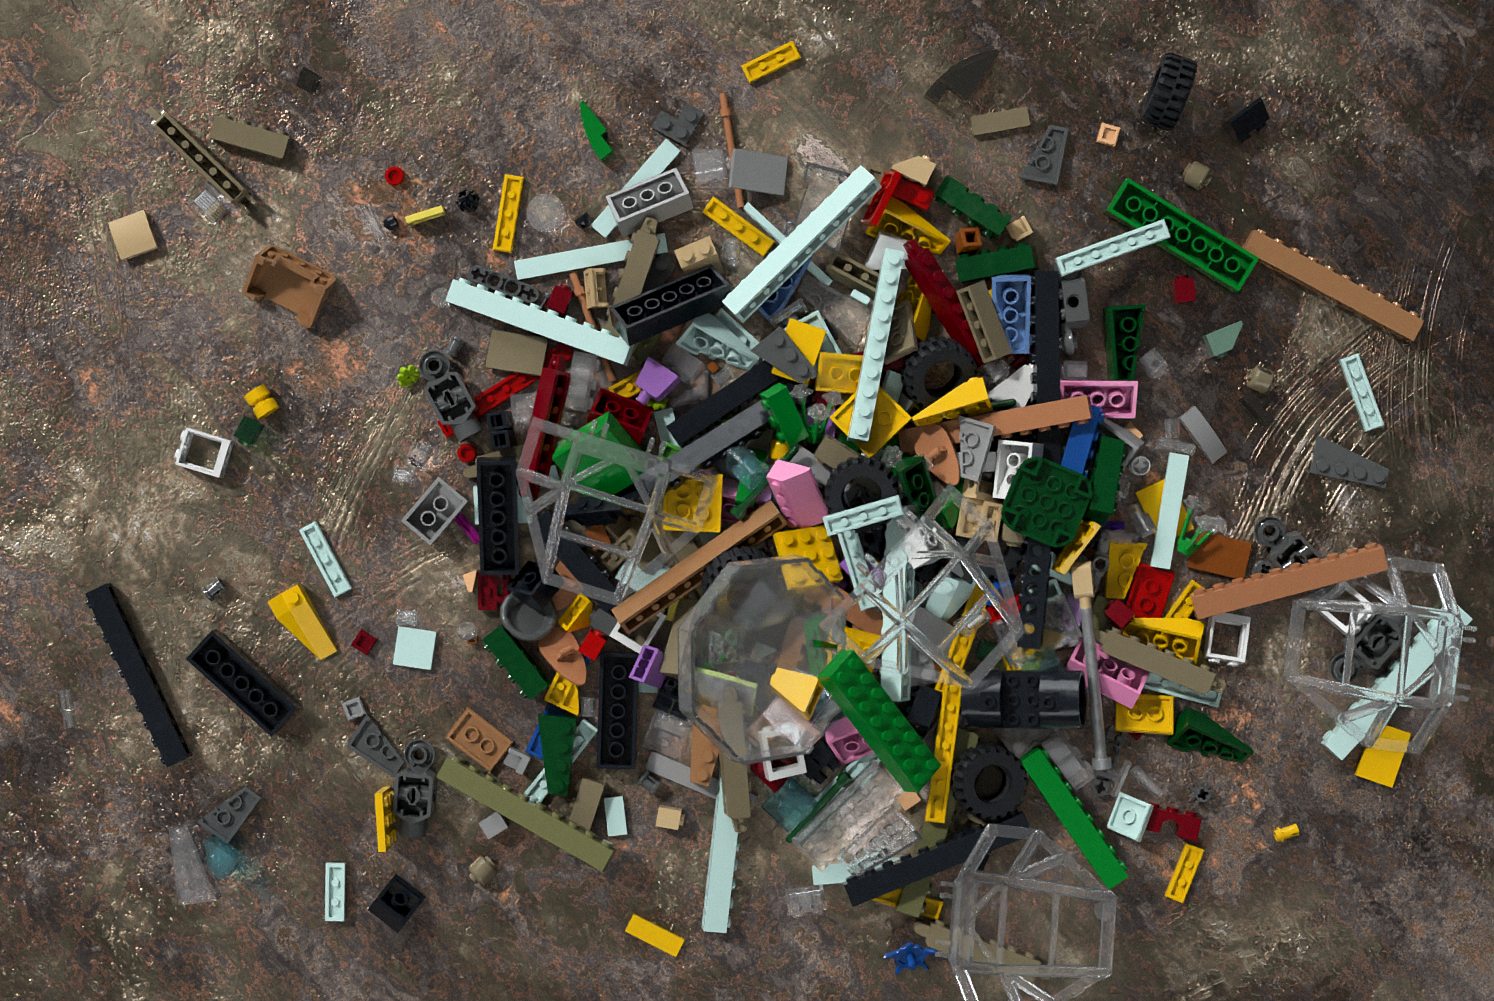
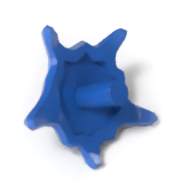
M909 942L898 950L885 954L884 958L894 959V963L898 965L895 974L898 975L901 970L907 967L909 970H915L916 966H922L928 971L929 968L924 963V960L927 956L936 954L937 951L931 948H922L918 944Z

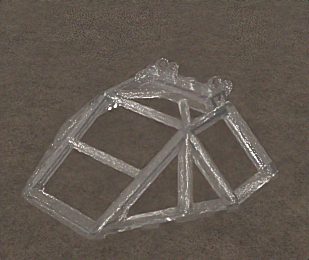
M533 417L516 469V476L542 583L618 606L702 531L719 474L663 458L667 443L665 441H662L660 444L658 456L650 454L655 443V438L650 437L646 452L605 440L610 425L607 423L603 425L601 438L593 436L598 420L593 419L589 434ZM541 431L572 441L561 480L529 470ZM582 453L603 460L575 475ZM615 463L626 468L644 504L576 483ZM636 470L657 477L651 498ZM671 473L705 482L693 520L659 511ZM529 482L551 490L533 501ZM570 490L646 513L632 550L629 551L562 530ZM555 502L545 550L537 513ZM663 525L685 530V532L670 544ZM653 532L661 553L634 576L649 536ZM560 537L628 558L615 592L553 574Z
M948 483L920 519L909 510L904 512L906 517L914 523L911 528L901 519L896 521V524L906 534L879 563L868 553L864 556L865 560L874 567L871 572L859 562L855 565L866 577L818 626L843 650H854L866 667L973 690L1025 633L993 523L951 483ZM950 500L979 526L964 547L934 520ZM932 535L948 549L919 551ZM985 539L987 540L991 556L975 553ZM952 558L904 611L903 567L910 559ZM961 562L984 592V595L936 646L908 618ZM979 566L995 568L1003 597ZM894 577L896 608L880 594ZM864 596L894 622L865 652L835 625ZM990 600L1011 630L968 676L943 651ZM909 637L941 666L946 673L908 665ZM897 638V662L876 658Z
M1387 556L1386 561L1389 570H1386L1392 593L1370 579V577L1381 573L1378 572L1324 586V588L1292 602L1283 679L1307 697L1318 709L1326 713L1331 720L1350 736L1358 740L1363 747L1421 754L1454 701L1469 702V697L1463 695L1455 696L1456 688L1470 690L1471 685L1457 683L1462 642L1476 643V639L1473 637L1465 638L1462 635L1463 630L1474 632L1477 631L1478 627L1464 625L1444 564ZM1399 569L1432 574L1443 609L1410 605ZM1359 584L1385 603L1326 599ZM1306 610L1350 613L1342 683L1298 674ZM1358 613L1405 616L1396 694L1350 685ZM1420 618L1438 620L1436 640ZM1414 622L1435 652L1433 666L1405 689L1412 624ZM1431 679L1429 698L1411 696ZM1315 690L1373 702L1341 713ZM1397 706L1431 710L1412 742L1378 738ZM1378 712L1367 733L1352 722Z
M987 824L954 882L941 881V886L953 887V894L940 893V898L953 900L949 941L936 940V944L939 946L949 945L948 953L935 952V957L948 958L964 1001H979L968 973L998 975L1009 1001H1022L1017 987L1038 1001H1067L1083 993L1086 988L1102 978L1105 979L1112 975L1117 896L1092 877L1093 875L1087 869L1075 862V859L1055 841L1049 839L1041 829ZM996 837L1027 840L1007 874L976 871ZM1039 844L1052 855L1026 867ZM1062 864L1087 887L1031 877ZM978 884L994 885L977 902ZM1009 886L1053 893L1048 965L1003 964ZM1001 891L995 958L975 930L976 915ZM1060 895L1103 902L1098 966L1055 965ZM974 942L989 963L973 962ZM1023 976L1081 979L1051 996Z

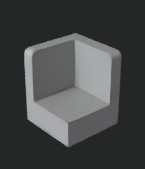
M511 746L504 764L523 775L532 755Z
M496 811L479 823L488 840L510 825L505 816Z

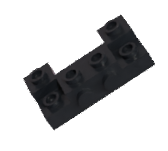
M608 494L578 498L576 504L560 506L558 517L562 521L573 520L581 526L617 524L619 516L625 518L628 522L631 521L632 517H639L641 520H644L646 515L636 503L627 504L622 499L614 500Z

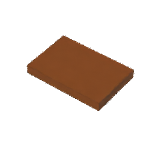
M1202 531L1195 542L1197 543L1207 532ZM1211 534L1198 547L1196 552L1191 554L1186 567L1232 578H1243L1244 580L1252 543Z

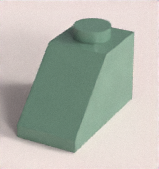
M1242 321L1202 336L1210 357L1217 356V359L1228 355L1227 351L1233 349L1242 328Z

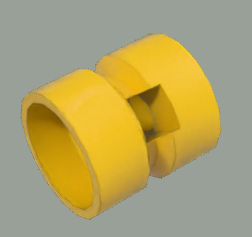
M265 384L256 387L244 396L247 404L254 406L253 411L258 420L269 416L280 407L274 398H269L271 393Z

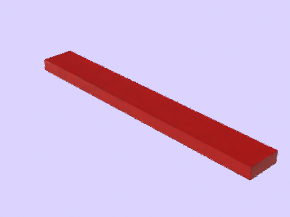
M559 343L547 351L544 367H548L553 354L566 357L565 363L574 358L576 354L569 345ZM512 373L475 397L474 399L479 407L475 413L477 419L540 380V376ZM440 420L437 422L446 438L455 434L451 426L442 425Z

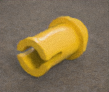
M1295 823L1281 829L1277 827L1273 831L1277 842H1284L1285 839L1300 835Z

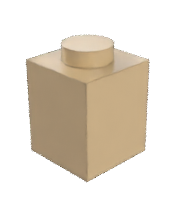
M659 805L656 826L678 830L679 825L683 826L685 814H681L682 809Z

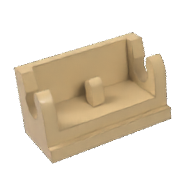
M588 268L584 271L587 309H607L609 307L605 281L606 268Z
M965 478L961 497L1001 504L1000 498H993L994 483L983 480L976 482Z

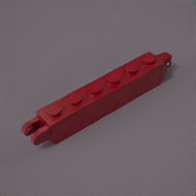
M915 239L907 241L903 245L908 254V259L905 260L906 268L951 339L960 343L972 355L977 367L980 368L984 363L979 355L980 353H978L979 350L955 289L929 248L919 246Z
M553 354L548 367H542L517 479L521 481L519 495L522 498L527 496L530 499L537 498L540 486H545L548 481L571 379L570 373L565 372L566 357Z

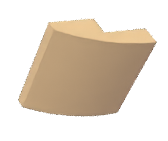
M145 210L108 222L116 249L122 261L158 248L155 234L151 229Z
M962 497L955 535L997 543L1002 504Z

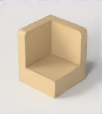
M1025 216L1020 217L1005 227L1014 244L1033 233Z

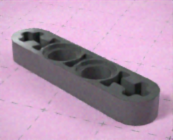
M478 265L472 266L468 271V276L474 283L505 293L508 296L522 299L526 303H536L539 300L540 293L534 286ZM480 269V273L485 276L486 272H489L486 284L483 283L485 279L478 277L477 280L474 279L473 271L477 272ZM493 276H498L501 280L500 284L496 287L490 284V279ZM510 283H516L518 285V291L516 293H510L508 291V285ZM522 286H526L524 291L530 292L531 289L534 290L536 297L528 300V296L523 293L522 297H519Z
M1115 723L1108 726L1105 734L1106 747L1112 745L1116 749L1115 754L1109 756L1111 757L1112 768H1110L1108 774H1101L1100 770H1095L1091 782V791L1099 797L1105 796L1109 791L1125 732L1116 735L1115 741H1119L1118 745L1108 742V739H1113L1111 730H1115ZM1098 775L1102 778H1108L1107 781L1103 780L1102 786L1105 788L1100 790L1099 793L1095 788V785H1099L1101 779L1097 778Z

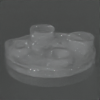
M540 194L530 201L527 207V219L537 231L551 233L563 224L565 208L556 196Z

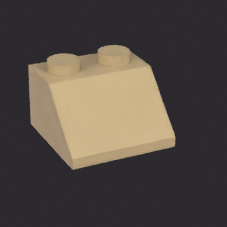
M923 155V157L917 156L894 164L890 171H897L902 174L900 178L925 187L936 164L933 163L934 160Z
M710 236L674 250L684 276L711 264L721 275L724 274Z

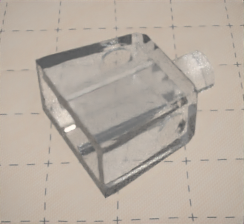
M692 149L698 187H704L729 178L728 169L731 168L732 156L726 157L723 149Z

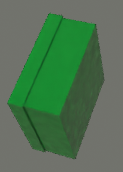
M608 411L557 442L552 460L580 492L587 497L603 494L613 496L638 481V476L648 470L649 457Z

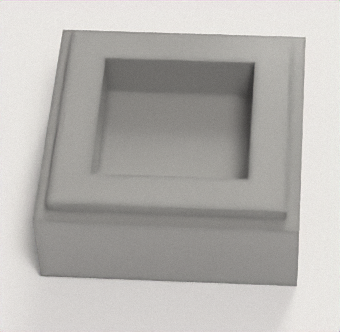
M361 696L341 703L348 721L367 714Z

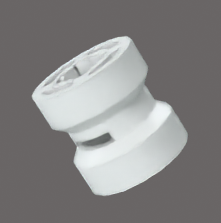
M1143 456L1134 457L1128 465L1130 472L1134 475H1145L1151 467L1150 461Z

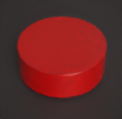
M397 166L389 167L385 172V180L392 186L401 185L405 179L403 170Z
M463 444L458 448L457 455L462 462L470 463L476 459L477 450L471 444Z

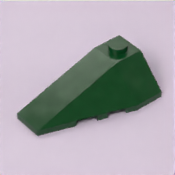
M924 456L906 457L894 465L900 484L931 534L936 536L947 526Z
M1190 707L1177 717L1173 735H1169L1167 745L1182 752L1190 753V750L1201 752L1203 756L1208 754L1219 755L1220 759L1243 763L1253 754V750L1207 715Z

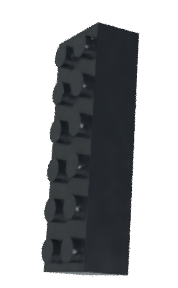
M711 264L609 307L612 326L627 345L632 346L725 306L722 301L731 292L730 285Z
M517 456L478 457L476 464L480 575H519Z
M546 510L530 526L605 612L609 611L625 597L623 594L625 590L618 582L616 584L612 582L610 578L613 576L606 568L602 570L598 566L600 561L594 554L589 555L585 551L587 546L580 539L576 540L572 536L574 531L568 525L564 526L560 522L561 519L558 517V513L555 510Z
M217 629L212 630L186 658L187 661L271 737L276 735L301 708V705Z
M600 652L597 769L635 770L639 681L630 679L629 675L639 656L637 652Z

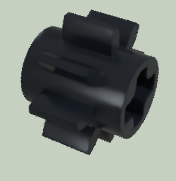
M465 188L458 192V200L455 203L462 212L465 210L472 212L478 208L480 197L474 189L469 191V189Z

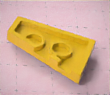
M1082 520L1075 538L1063 547L1051 570L1065 575L1101 526L1096 522Z
M1110 541L1108 549L1109 568L1105 576L1104 598L1125 599L1135 570L1139 566L1140 558L1148 543Z

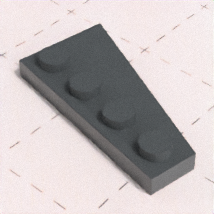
M1316 435L1309 473L1386 488L1388 468Z

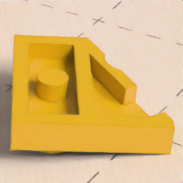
M556 672L544 700L578 715V685L569 682Z

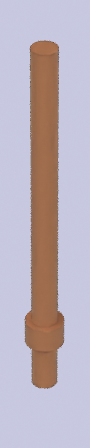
M727 93L719 94L721 104L720 116L724 122L731 165L732 151L735 149L730 117L732 112L728 105ZM734 188L737 208H743L745 204L742 189Z
M571 273L569 276L574 287L573 292L575 297H578L587 323L595 326V330H598L591 310L587 309L584 286H581L577 273ZM600 357L609 382L615 381L616 377L610 361Z

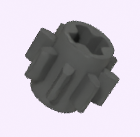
M1197 782L1195 788L1190 787L1193 790V794L1189 797L1196 798V805L1201 801L1206 806V801H1213L1210 793H1213L1214 790L1207 789L1208 783H1204L1201 786ZM1200 790L1205 792L1202 798L1198 796Z

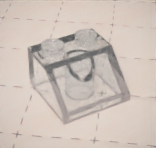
M656 709L641 747L677 761L692 721L687 719L684 721L670 715V712L666 713Z
M823 885L785 889L788 915L801 917L807 912L821 914L823 910H827Z

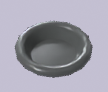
M510 593L505 597L500 607V619L504 629L511 636L521 641L534 642L545 638L553 630L556 623L557 610L552 600L542 611L527 606Z

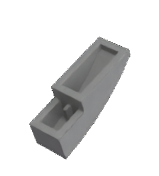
M1196 406L1191 407L1178 418L1189 432V436L1212 464L1227 453L1224 445Z

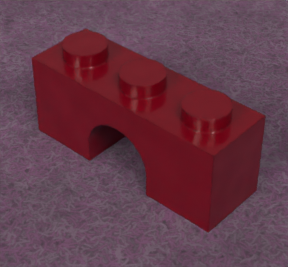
M1148 802L1154 807L1145 830L1159 833L1164 821L1173 820L1176 823L1175 835L1177 837L1197 841L1202 818L1197 816L1196 812L1186 810L1185 813L1178 812V808L1167 806V809L1159 808L1160 805L1157 803Z

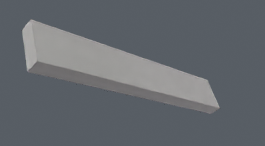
M654 751L651 752L645 766L646 770L716 799L718 778L712 776L709 787L690 782L691 767ZM749 792V800H752L754 806L758 795Z

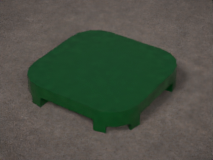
M1036 456L1027 458L1017 468L1001 508L1002 520L1011 530L1057 548L1066 546L1075 538L1092 498L1091 483L1081 473L1047 459Z

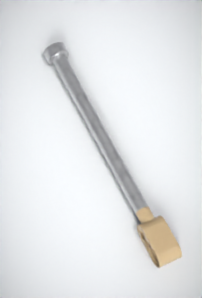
M1091 561L1074 562L1071 565L1074 598L1079 599L1095 749L1092 767L1094 770H1106L1112 768L1111 757L1107 756L1091 605V598L1095 597L1093 568Z

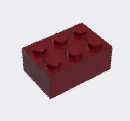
M600 388L589 412L586 425L609 411L640 446L650 424L654 408L647 405L643 406L635 400Z

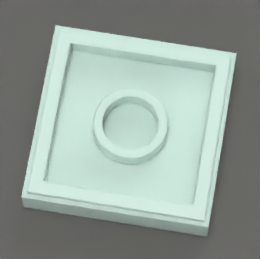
M398 626L393 664L432 670L437 632Z
M1119 792L1106 828L1141 842L1154 806Z

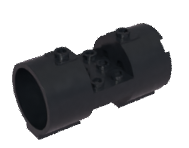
M965 670L963 674L966 682L961 686L962 717H966L967 722H964L965 728L1083 729L1085 726L1087 687L1083 670Z

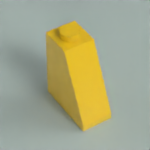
M777 667L775 674L771 676L770 685L774 692L801 716L810 721L824 689V686L817 677Z

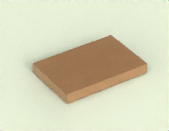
M470 707L465 710L445 737L489 772L494 769L514 742Z

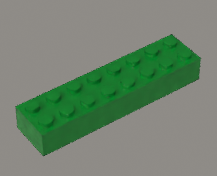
M1128 177L1123 181L1104 212L1131 230L1164 219L1171 237L1154 244L1233 293L1241 289L1259 260L1252 253Z
M840 650L817 676V679L905 792H920L941 764L854 650Z
M1035 745L1020 755L1018 758L1022 762L1021 766L1026 769V773L1103 884L1110 890L1128 877L1126 874L1127 867L1122 860L1115 858L1117 853L1108 842L1105 843L1103 841L1106 837L1097 826L1094 827L1092 825L1095 821L1086 810L1083 811L1081 809L1084 806L1075 794L1071 795L1072 788L1067 781L1060 779L1059 776L1062 774L1056 765L1049 763L1048 760L1051 758L1042 747L1039 749Z

